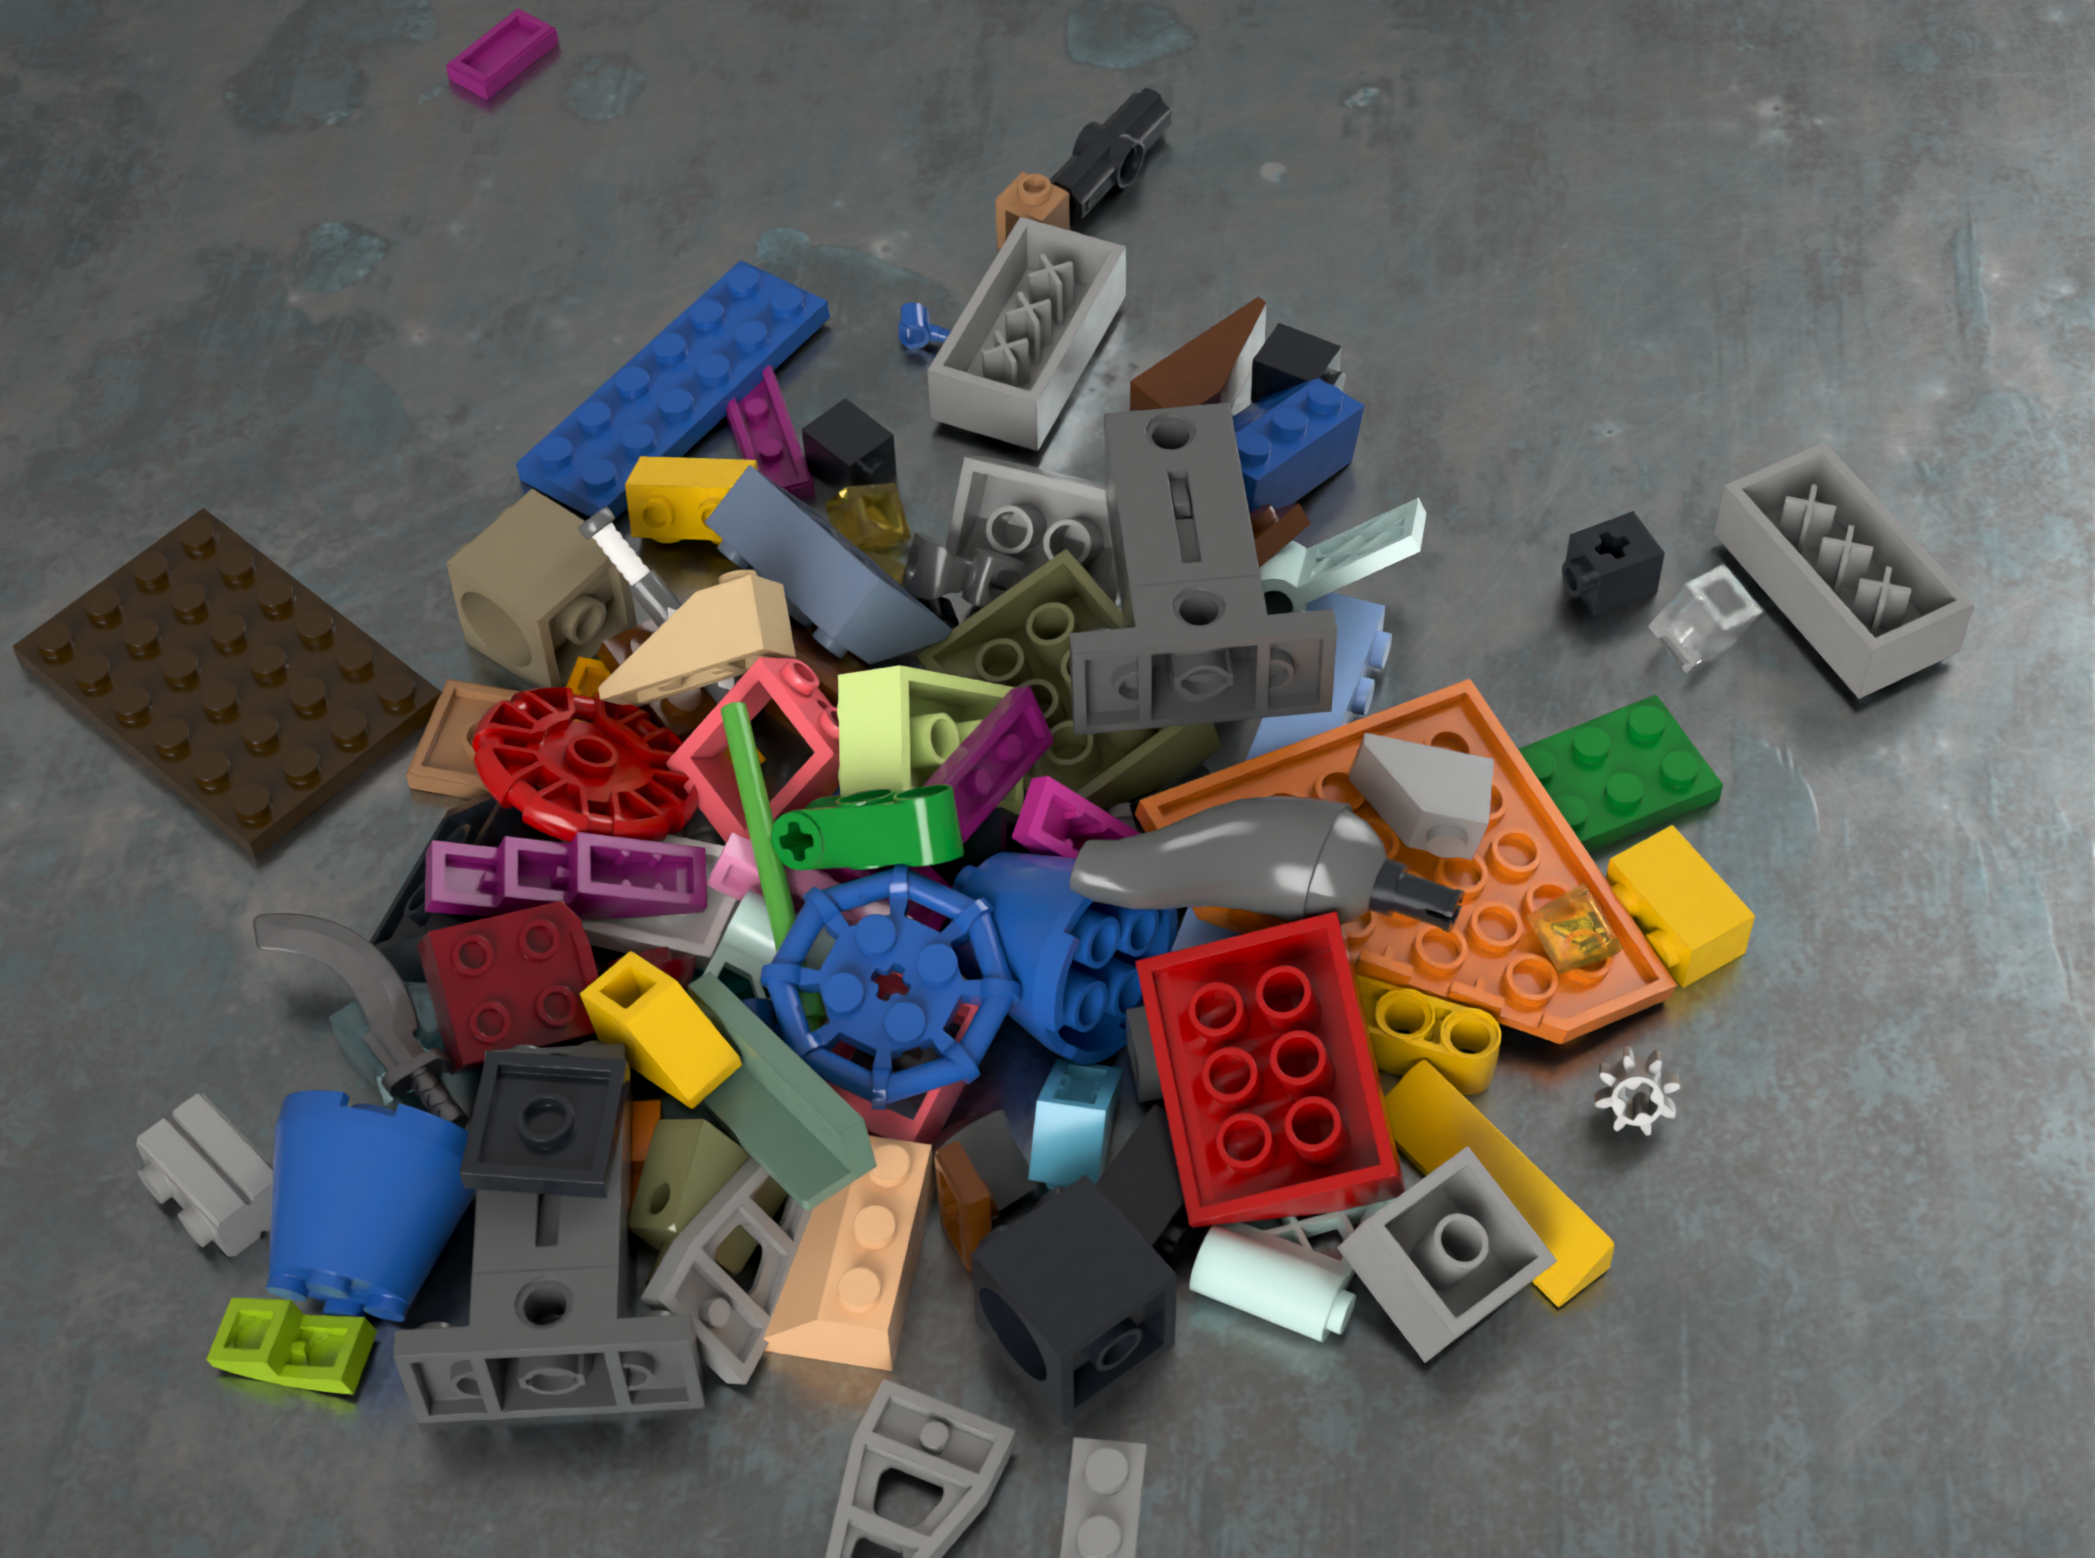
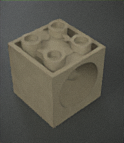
M531 489L514 505L505 508L497 519L475 539L462 545L446 565L465 642L534 688L566 687L578 656L600 660L597 653L604 640L638 625L633 596L628 589L630 587L629 581L618 571L616 565L611 562L609 556L604 553L603 548L596 543V540L592 537L587 540L581 535L578 527L585 521L536 490Z

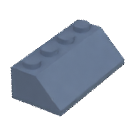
M751 465L746 468L705 521L723 539L717 549L728 559L744 570L751 565L754 567L753 570L757 572V576L783 584L788 614L807 628H810L815 623L818 628L812 634L813 638L841 659L849 650L868 664H874L943 641L952 632L949 626L823 516Z

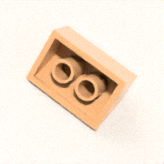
M869 1136L877 1167L813 1208L763 1338L768 1342L764 1351L893 1371L935 1190L932 1145Z

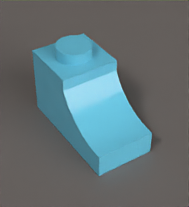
M1056 1059L1036 1103L1028 1180L1046 1182V1186L1051 1190L1059 1186L1067 1188L1084 1175H1087L1094 1184L1098 1182L1106 1169L1111 1131L1121 1094L1123 1068L1099 1064L1084 1065L1071 1060Z

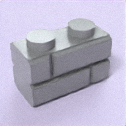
M196 1093L174 1109L169 1119L162 1118L138 1136L135 1144L145 1164L137 1171L139 1177L160 1203L163 1204L173 1197L183 1208L178 1213V1217L188 1233L200 1246L204 1247L213 1240L228 1257H235L258 1240L262 1231L271 1230L273 1165L204 1093Z

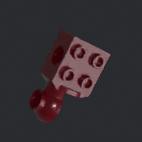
M563 901L430 931L417 944L444 1051L453 1062V1067L450 1071L451 1075L482 1068L485 1062V1051L508 1050L517 1045H533L539 1048L565 1047L581 1043L596 1033L580 993L597 980L599 976L591 945L581 919ZM659 947L635 953L675 979L684 991L687 992V985L692 982L694 976L696 956L672 959L669 947ZM622 957L608 962V969H610Z

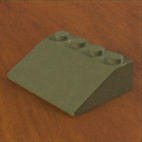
M1067 548L955 627L945 640L930 645L916 655L918 662L927 671L1016 688L1030 687L1054 738V742L1023 776V787L1026 794L1032 778L1050 776L1094 805L1106 810L1116 804L1124 803L1167 786L1222 748L1213 723L1074 735L1071 705L1069 633L1088 632L1100 628L1120 629L1124 628L1122 611Z

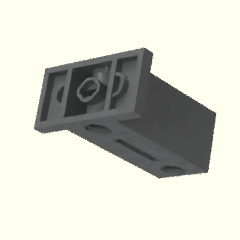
M1230 402L1104 414L1105 496L1124 628H1100L1088 632L1069 633L1071 705L1074 735L1332 712L1337 639L1334 610H1297L1284 614L1267 615Z
M588 1041L578 1046L539 1048L533 1045H517L508 1050H490L627 1060L630 1080L607 1198L477 1189L469 1326L457 1327L445 1322H430L421 1325L418 1329L395 1330L393 1359L417 1423L705 1408L706 1382L691 1314L676 1315L665 1310H652L636 1317L638 1236L631 1232L628 1219L632 1208L634 1178L631 1162L633 1101L638 1100L625 1043L608 1044L601 1041Z

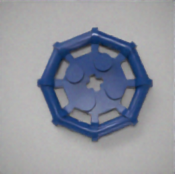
M894 864V868L820 890L814 886L803 895L805 904L772 962L762 966L760 982L768 987L785 1043L822 1079L871 1102L872 1110H886L887 1104L960 1081L970 1084L980 1076L978 1067L1011 1005L1019 1003L1021 997V985L1013 980L991 914L994 912L991 904L985 898L974 900L909 869V866L905 864ZM889 898V915H868L861 919L857 925L849 926L841 912ZM909 899L953 921L942 933L907 917ZM824 928L836 942L820 970L801 967L821 929ZM971 940L983 979H962L954 950ZM891 972L902 974L903 984L910 988L905 996L894 993L888 1001L879 999V985L874 982L875 979L880 975L888 976ZM798 992L820 993L829 1023L811 1032ZM962 1003L979 1006L960 1043L946 1033ZM840 1041L875 1057L872 1072L830 1051ZM921 1046V1050L933 1047L939 1056V1059L895 1073L892 1071V1060L902 1057L904 1051Z

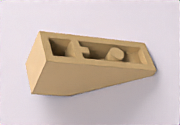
M737 570L721 575L718 578V585L695 592L598 687L600 700L620 705L632 704L639 707L745 674L759 657L796 658L783 584L759 577L754 570Z

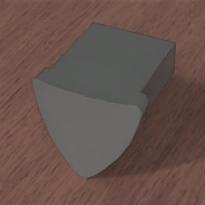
M1003 1109L978 1114L954 1123L943 1129L932 1142V1153L935 1156L936 1149L954 1141H960L979 1177L987 1183L995 1199L998 1212L1040 1185L1038 1181L1028 1180L1030 1166L1006 1126L1010 1120Z

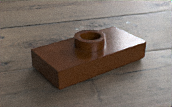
M957 1140L936 1149L935 1168L940 1223L966 1271H970L972 1274L971 1253L976 1250L979 1242L992 1231L991 1220L997 1218L999 1213L987 1183L979 1177L960 1141Z

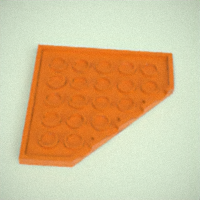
M1471 679L1139 800L1135 815L1145 832L1158 830L1207 808L1239 799L1288 796L1310 797L1349 803L1353 809V814L1367 821L1382 840L1388 859L1407 865L1409 874L1455 890L1458 888L1465 892L1463 902L1458 903V905L1462 906L1460 914L1450 933L1443 931L1442 928L1394 912L1391 917H1387L1369 910L1357 920L1342 924L1348 938L1355 973L1402 988L1415 989L1425 995L1465 1007L1481 1009L1491 1014L1500 1024L1558 1044H1563L1665 1001L1671 997L1677 987L1676 982L1626 908L1613 893L1611 886ZM1364 733L1494 759L1489 825L1472 860L1459 857L1442 858L1429 851L1407 847L1350 782V767ZM1213 906L1191 907L1199 920L1239 934H1246L1288 923L1275 917L1239 909ZM1590 907L1607 933L1614 948L1611 950L1609 944L1597 934L1587 931L1574 932L1563 941L1561 953L1566 965H1563L1539 924L1542 921L1550 924H1563L1570 921L1578 909ZM1568 913V914L1565 915L1564 917L1554 918V917H1557V916H1560V915H1563V914ZM1589 937L1598 941L1606 952L1572 963L1568 956V947L1576 938Z

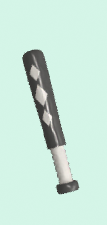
M605 506L581 524L578 530L585 539L588 540L592 537L603 548L604 553L609 556V559L616 565L618 571L629 581V591L659 628L682 604L654 569L650 571L642 563V560L636 556L635 551L629 547L628 542L623 539L621 533L613 525L614 514ZM742 675L703 686V688L718 704L740 680Z

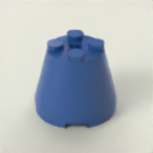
M1005 851L989 857L978 868L972 865L964 867L957 875L952 889L974 900L985 898L994 908L991 917L1013 980L1021 985L1020 1002L1011 1005L1007 1014L1050 1051L1079 1064L1099 1063L1122 1049L1126 1045V1009L1141 1007L1143 1003L1135 961L1171 952L1177 937V908L1129 909L1095 902L1072 892L1070 889V877L1076 858ZM971 940L954 950L960 973L967 980L983 979Z
M308 1090L289 1094L282 1102L275 1125L269 1279L266 1291L278 1297L295 1301H306L310 1297L325 1302L322 1311L325 1315L366 1317V1313L386 1320L404 1321L407 1311L477 1192V1189H465L459 1174L469 1131L443 1118L398 1103L396 1111L381 1106L362 1103L347 1107L350 1097L345 1092Z

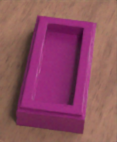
M517 8L446 64L448 79L489 100L559 43L557 28Z

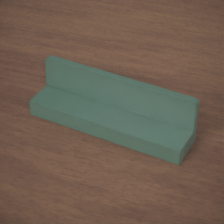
M708 972L687 985L691 999L738 1054L742 1063L741 1067L699 1104L762 1165L763 1169L803 1209H813L877 1167L864 1118L714 974Z

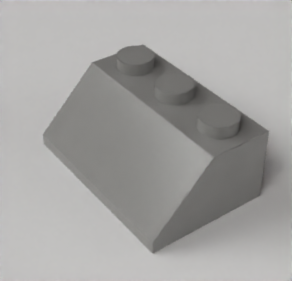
M987 456L964 457L945 547L951 555L969 559L973 555L974 548H984L1012 556L1025 563L1021 578L1023 580L1067 548L1117 607H1119L1120 595L1106 505L1105 484Z

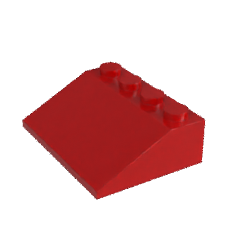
M1337 911L1135 961L1187 1216L1191 1227L1340 1212L1395 1199L1406 1191L1348 938Z

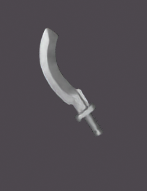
M271 913L258 915L254 918L253 926L258 949L298 953L315 959L340 976L350 988L369 1028V1032L363 1036V1041L387 1070L382 1077V1084L391 1096L399 1097L413 1089L416 1095L421 1097L420 1100L427 1110L431 1111L430 1114L450 1121L463 1129L467 1126L469 1118L455 1099L451 1098L452 1095L444 1085H441V1081L437 1077L441 1072L448 1074L453 1067V1062L441 1048L425 1051L414 1037L413 1033L419 1028V1022L413 1000L393 965L371 942L346 926L315 916Z

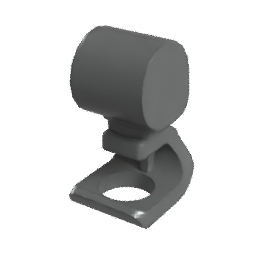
M915 532L901 585L912 595L926 600L937 599L948 593H960L961 590V598L975 606L985 607L1021 581L1025 563L1012 556L984 548H974L973 555L969 559L960 558L959 556L951 555L928 535Z

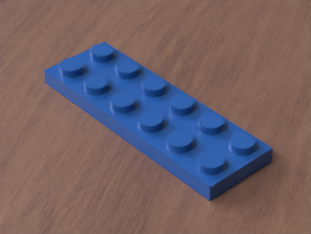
M740 260L516 463L520 480L589 517L606 506L612 511L616 519L628 508L625 483L640 456L681 458L727 415L726 407L734 397L738 404L763 381L762 371L768 365L769 367L772 365L774 371L830 319L828 301Z

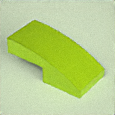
M232 1297L206 1360L215 1368L265 1382L314 1391L354 1394L377 1330L365 1317L304 1314L292 1300Z

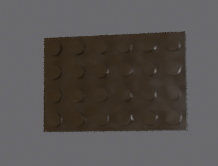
M204 508L12 646L19 663L254 858L428 722L439 696L442 694L434 685Z

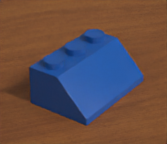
M1315 378L1263 396L1233 416L1249 513L1266 504H1271L1273 509L1289 506L1352 462L1365 405L1343 393L1336 386Z

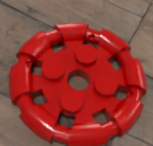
M542 687L521 691L514 694L510 701L501 700L489 708L474 731L472 742L473 750L476 753L474 765L482 783L492 797L503 808L507 809L514 806L523 813L522 821L527 825L563 841L571 843L576 833L581 832L662 842L666 839L668 833L676 834L687 826L698 809L699 799L695 785L693 784L689 794L683 788L690 778L685 773L671 771L665 764L683 744V741L669 727L659 728L650 722L651 717L649 713L632 704L620 705L600 700L598 692H594L592 697L573 694L572 688ZM573 719H574V720H575V719H578V720L586 721V722L573 721ZM537 785L541 790L538 791L533 786Z

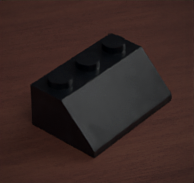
M489 792L447 810L369 942L388 959L400 977L427 985L417 946L423 937L430 931L489 918L425 912L426 851L432 840L495 848L499 847L505 836L559 843L562 840L527 825L522 821L523 813L514 806L507 809L503 808Z

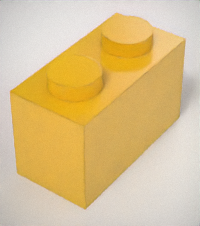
M1673 825L1609 859L1606 880L1611 886V890L1626 908L1668 972L1682 988L1746 953L1755 915Z

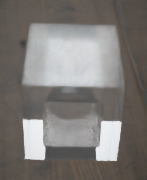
M1725 564L1686 583L1648 627L1683 670L1689 673L1726 653L1762 614L1763 610Z

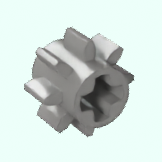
M1628 1045L1624 1046L1623 1059L1615 1067L1608 1063H1600L1599 1077L1611 1087L1601 1088L1595 1092L1596 1108L1612 1106L1614 1110L1613 1129L1617 1132L1627 1123L1633 1126H1641V1130L1646 1136L1651 1135V1123L1660 1114L1673 1119L1676 1116L1675 1103L1664 1094L1673 1093L1680 1089V1079L1678 1073L1670 1072L1662 1075L1660 1071L1662 1064L1661 1051L1656 1049L1647 1058L1634 1055ZM1642 1082L1649 1084L1650 1094L1639 1091L1633 1098L1625 1096V1087L1635 1090Z

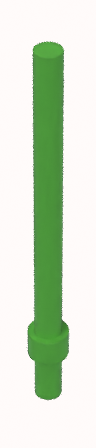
M733 702L723 706L720 711L777 952L793 925L796 914L784 864L771 844V831L774 820L747 706L743 702ZM806 958L804 959L801 967L808 968ZM798 992L811 1032L816 1031L827 1021L820 993Z

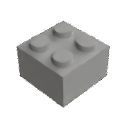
M1468 1146L1365 1220L1337 1247L1425 1363L1557 1262L1553 1254Z

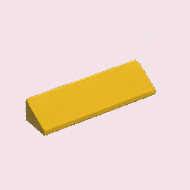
M1423 1059L1414 1065L1385 1096L1395 1145L1425 1176L1429 1175L1467 1146L1470 1148L1556 1258L1557 1262L1532 1282L1558 1308L1610 1268L1615 1248L1612 1239L1427 1060Z

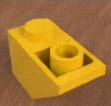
M632 951L628 952L580 993L598 1040L608 1044L625 1043L630 1067L691 1109L697 1106L742 1066L738 1054L679 983Z

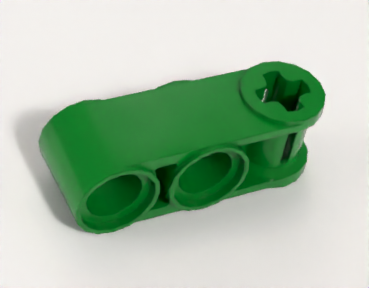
M947 784L930 785L904 791L875 789L850 795L823 796L811 801L805 809H796L782 814L774 822L771 831V844L781 862L791 869L800 871L848 867L851 870H864L894 864L927 866L951 861L965 854L952 785Z

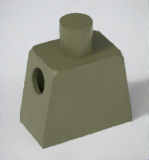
M659 1119L655 1126L628 1219L631 1232L659 1251L646 1280L647 1286L673 1240L751 1157L745 1149L705 1119ZM769 1175L756 1193L754 1201L773 1220L788 1193ZM738 1225L718 1246L715 1252V1262L729 1276H735L742 1271L758 1242L741 1225Z

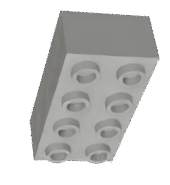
M1020 217L927 370L931 419L1038 451L1126 296V246Z
M1825 441L1724 485L1714 534L1859 699L1960 652L1975 603Z

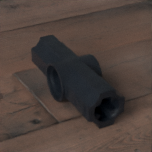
M1145 87L1140 93H1133L1103 125L1097 122H1090L1080 132L1073 148L1072 157L1049 179L1051 184L1069 193V223H1072L1076 218H1083L1114 185L1126 188L1136 178L1142 166L1144 153L1172 125V109L1166 105L1160 93Z

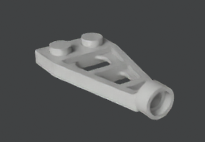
M752 1156L673 1240L640 1298L651 1311L665 1310L676 1315L691 1314L700 1358L727 1384H747L768 1345V1342L763 1338L813 1210L803 1209L788 1195L782 1218L777 1225L754 1201L756 1193L769 1174ZM738 1225H741L762 1246L761 1262L754 1284L748 1293L715 1262V1252L718 1246Z
M883 1378L851 1441L825 1558H851L856 1543L861 1538L902 1553V1558H942L987 1505L1016 1446V1430ZM889 1468H895L940 1486L944 1490L943 1497L938 1505L921 1524L913 1528H907L877 1516L874 1511V1501L879 1479L883 1472Z

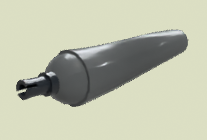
M1288 796L1239 799L1207 808L1158 830L1119 840H1088L1081 848L1075 860L1070 877V889L1072 892L1095 902L1129 909L1213 906L1250 911L1275 917L1288 923L1337 911L1342 924L1353 922L1371 910L1387 917H1391L1394 912L1442 928L1443 931L1448 933L1452 931L1462 908L1458 903L1463 902L1465 894L1463 890L1458 888L1455 890L1409 874L1407 865L1388 859L1382 840L1367 821L1353 814V809L1349 803L1310 797Z

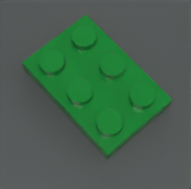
M1657 694L1518 749L1588 853L1720 800L1723 788L1722 782Z

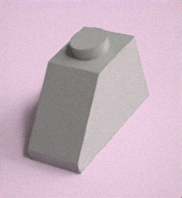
M1364 733L1350 767L1349 780L1407 847L1429 851L1442 858L1459 857L1472 860L1489 825L1494 759Z

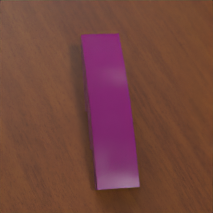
M581 832L576 833L570 844L505 836L498 848L432 840L426 851L425 912L494 917L563 901L580 919L640 918L703 913L707 908L706 848Z

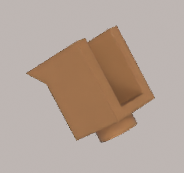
M1021 172L995 199L997 249L999 250L1020 217L1072 231L1069 229V193L1051 184L1050 180L1044 175Z

